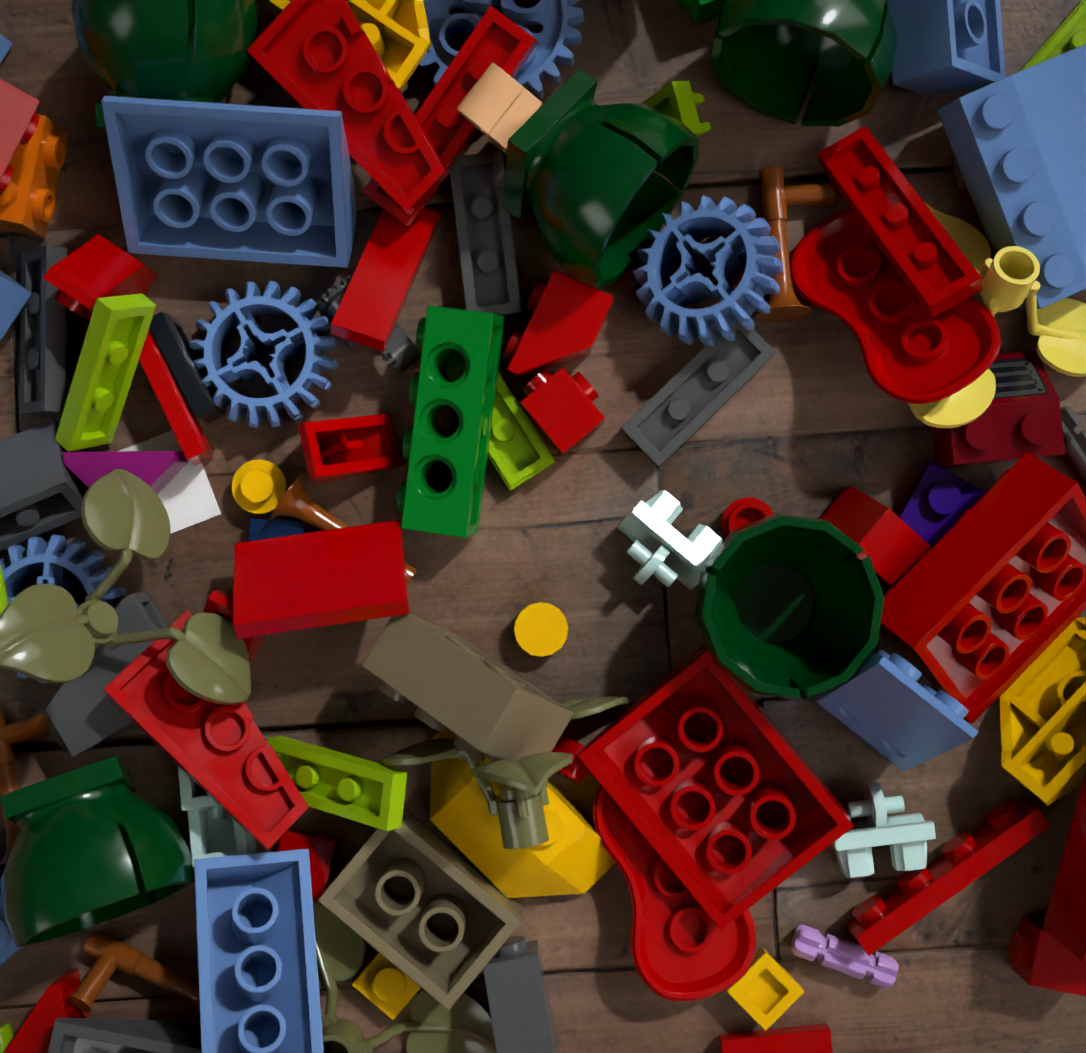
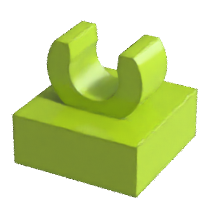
M689 80L672 81L641 103L677 118L697 137L712 129L710 122L700 123L696 107L704 103L705 100L702 94L692 93Z

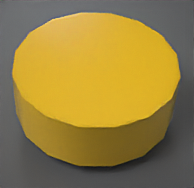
M537 602L521 610L515 621L514 633L516 641L522 650L530 655L544 657L552 655L562 648L567 640L568 624L566 617L559 608L551 603Z

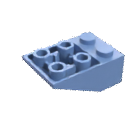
M873 649L849 681L809 697L810 700L888 762L903 771H907L972 740L979 732L964 720V717L969 712L965 706L941 689L936 692L925 684L922 687L917 683L918 679L922 676V673L898 654L893 652L889 655L881 649L878 652Z

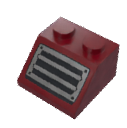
M1035 351L997 355L992 365L988 368L995 376V395L988 409L980 417L960 427H932L935 464L942 468L1015 462L1026 452L1038 459L1065 454L1060 398Z

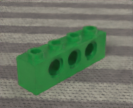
M427 305L426 317H421L418 322L416 347L418 350H422L420 373L415 372L413 374L409 391L411 405H416L413 427L407 429L403 442V456L405 460H409L407 482L403 481L397 495V512L403 514L402 529L462 538L470 537L479 531L505 316ZM457 350L463 355L466 368L463 376L454 382L447 377L444 371V362L451 352ZM447 405L452 407L459 417L458 429L450 437L445 435L438 426V415ZM437 461L446 463L452 472V482L446 491L436 487L431 478L432 468Z

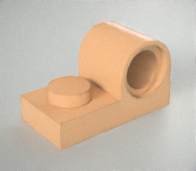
M491 63L456 109L490 138L495 147L507 156L508 139L543 103L503 69Z

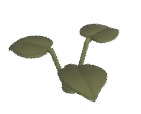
M115 468L88 488L82 500L81 518L84 528L96 544L108 551H121L117 563L94 592L85 598V602L78 607L74 598L67 590L53 584L32 585L14 597L0 615V668L12 670L43 682L67 683L79 678L89 669L95 650L102 645L113 650L125 644L169 639L176 643L167 653L166 665L173 678L181 687L201 699L223 705H236L248 700V696L251 693L248 650L243 638L237 639L233 624L225 618L214 613L201 612L186 620L183 632L177 628L170 627L126 634L117 633L118 615L111 605L102 602V598L128 567L132 560V554L148 561L160 557L168 546L171 529L167 511L156 492L136 475L126 470Z
M617 696L584 697L560 702V704L574 713L571 719L590 716L610 708L624 713L629 708L628 698ZM440 738L415 743L396 751L378 762L383 766L425 764L445 758L465 761L471 769L472 777L476 779L488 802L490 815H498L503 847L506 849H520L536 846L549 840L543 807L549 804L547 782L554 773L573 762L572 753L543 752L523 756L517 761L507 759L480 765L477 759L469 756L453 744L456 738ZM488 780L506 785L499 789L501 798H497Z
M313 900L319 990L323 986L327 990L326 1009L322 1017L324 1025L322 1029L324 1053H372L374 1048L405 1031H411L406 1042L407 1053H497L491 1015L484 1005L467 991H464L448 1010L424 989H421L414 995L411 1002L412 1020H402L370 1039H364L361 1029L354 1022L347 1019H337L338 988L335 981L348 980L357 973L365 954V940L324 905Z

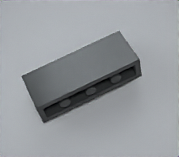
M54 418L0 441V551L81 517L82 500L88 489L63 464V452L68 451L55 440L59 424Z

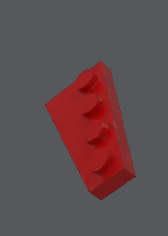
M292 0L247 49L248 53L304 109L342 112L349 155L407 213L411 214L448 176L449 173L347 0Z
M187 610L170 627L177 628L183 632L186 620L192 615ZM169 639L155 640L103 689V693L265 850H269L309 808L272 746L266 742L245 702L236 705H223L201 699L189 693L177 683L166 665L167 653L176 642Z

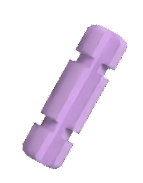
M806 925L797 926L790 947L795 956L811 962L817 958L822 966L861 980L866 976L869 983L885 989L893 986L899 969V964L893 957L877 951L873 955L868 956L858 944L828 933L823 937L819 933L820 930Z

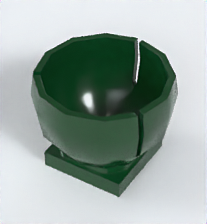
M72 0L71 11L79 52L107 90L108 96L226 104L225 97L252 61V56L248 53L247 49L254 43L256 35L257 15L255 0ZM102 102L95 103L96 127L106 128Z
M727 0L720 11L710 62L725 89L757 112L796 125L813 73L818 67L811 98L801 121L802 126L840 127L870 114L893 68L898 33L885 0Z
M578 69L508 139L503 208L519 220L532 208L545 249L570 274L598 288L612 284L639 259L637 250L645 249L651 244L647 237V230H656L658 232L664 227L662 213L671 215L683 193L653 171L656 170L680 189H686L698 160L699 138L677 118L645 104L597 105L594 102L597 81Z
M776 513L732 530L704 564L706 572H701L695 617L712 661L752 693L793 700L800 699V697L802 699L809 698L849 681L876 647L879 639L884 594L870 556L866 553L858 555L865 549L827 520ZM855 553L857 556L850 557L848 555Z
M117 756L0 796L6 819L17 824L19 827L0 880L4 920L17 947L39 944L113 920L163 900L187 888L195 881L190 851L174 820L134 793L136 788L131 773Z

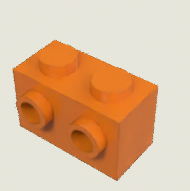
M38 114L39 123L32 138L25 145L18 144L9 162L14 170L7 188L0 195V230L45 239L49 221L55 209V192L60 169L66 158L68 135L47 116Z

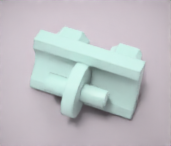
M661 490L646 503L641 500L617 528L634 542L626 553L642 565L633 576V579L638 584L642 585L653 575L667 588L677 578L688 589L692 590L700 582L701 572H706L704 564L721 545L722 538L708 526L702 524L697 525L688 537L685 538L671 526L683 508L680 502L666 490Z
M878 782L865 784V800L847 802V812L850 818L867 816L868 819L852 821L854 827L830 845L835 850L841 872L847 878L874 874L872 847L890 845L892 867L897 871L925 869L927 862L926 840L936 839L934 822L931 820L925 821L921 813L887 817V814L905 811L902 795L884 797Z

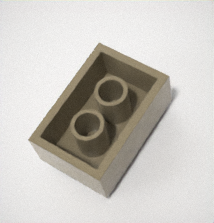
M412 613L392 616L362 665L381 679L376 686L378 690L402 704H406L409 700L418 707L414 713L415 717L440 732H444L447 728L456 734L457 738L453 744L469 756L484 762L486 757L493 762L507 759L517 761L526 755L551 752L574 714L571 710L460 636Z
M406 808L403 809L402 827L390 831L375 828L318 899L322 905L448 1010L522 922V905L513 898H506L479 869Z

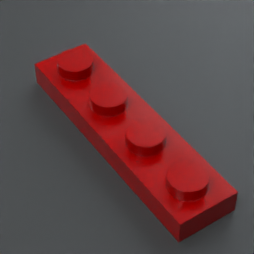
M491 5L415 114L448 172L478 130L457 111V106L491 63L496 64L514 78L538 44L536 38ZM373 178L370 179L362 193L410 227L438 186L411 214L407 213Z
M866 126L817 153L820 167L834 183V186L930 318L937 316L983 290L982 277Z
M1021 799L1017 802L1007 801L1000 804L986 816L988 822L972 834L964 832L950 839L941 849L943 854L929 863L925 869L905 871L898 878V886L881 898L876 895L861 902L853 910V918L846 922L845 926L866 954L870 956L1050 828V824L1040 810Z

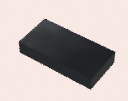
M163 311L154 315L149 329L195 417L210 423L224 416L225 408L218 407L212 400V396L216 391L210 393L206 385L201 383L202 378L207 376V374H200L193 364L194 360L199 358L195 351L189 348L190 341L180 322Z

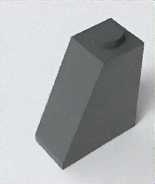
M148 592L129 594L121 600L115 609L119 620L117 626L118 634L168 628ZM154 641L120 645L113 650L102 645L95 650L90 667L82 676L62 684L45 708L51 719V722L48 724L50 733L59 747L63 750H69L72 757L94 749L135 724L103 693V689Z
M523 936L509 937L483 968L496 1052L560 1053L538 940L525 942V937Z

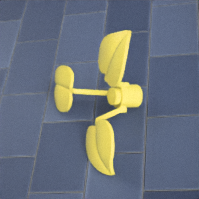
M924 202L982 277L983 290L980 291V294L992 315L995 316L997 312L1014 310L1025 300L1027 331L1031 335L1040 336L1037 341L1036 350L1041 360L1062 374L1086 377V303L1064 298L1046 307L1037 309L1036 294L1041 285L1035 280L1040 272V264L1032 252L1022 247L1008 246L999 250L994 259H991L989 242L978 229L957 217L940 212ZM987 369L974 382L949 397L931 403H908L916 419L921 420L928 426L937 428L960 427L974 421L988 409L995 395V376L990 369Z

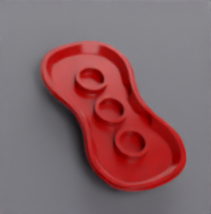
M851 208L829 217L814 227L799 241L791 254L789 262L790 275L797 292L808 302L831 313L848 326L858 340L865 366L871 379L879 389L894 399L912 404H925L949 397L978 379L992 365L999 353L1001 344L1000 330L994 316L983 304L969 297L937 316L930 318Z
M600 784L593 804L594 826L597 834L602 838L600 841L603 847L617 864L628 884L633 906L631 949L638 974L656 995L671 1001L699 1000L728 989L747 973L754 959L756 930L749 909L721 930Z

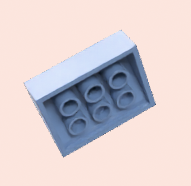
M1085 44L966 94L937 110L994 257L1002 248L1018 246L1029 250L1038 259L1040 272L1035 281H1038L1041 287L1036 294L1037 309L1046 307L1086 289ZM1025 300L1015 311L1026 310Z
M104 96L101 102L128 253L348 268L357 234L355 184L341 111Z

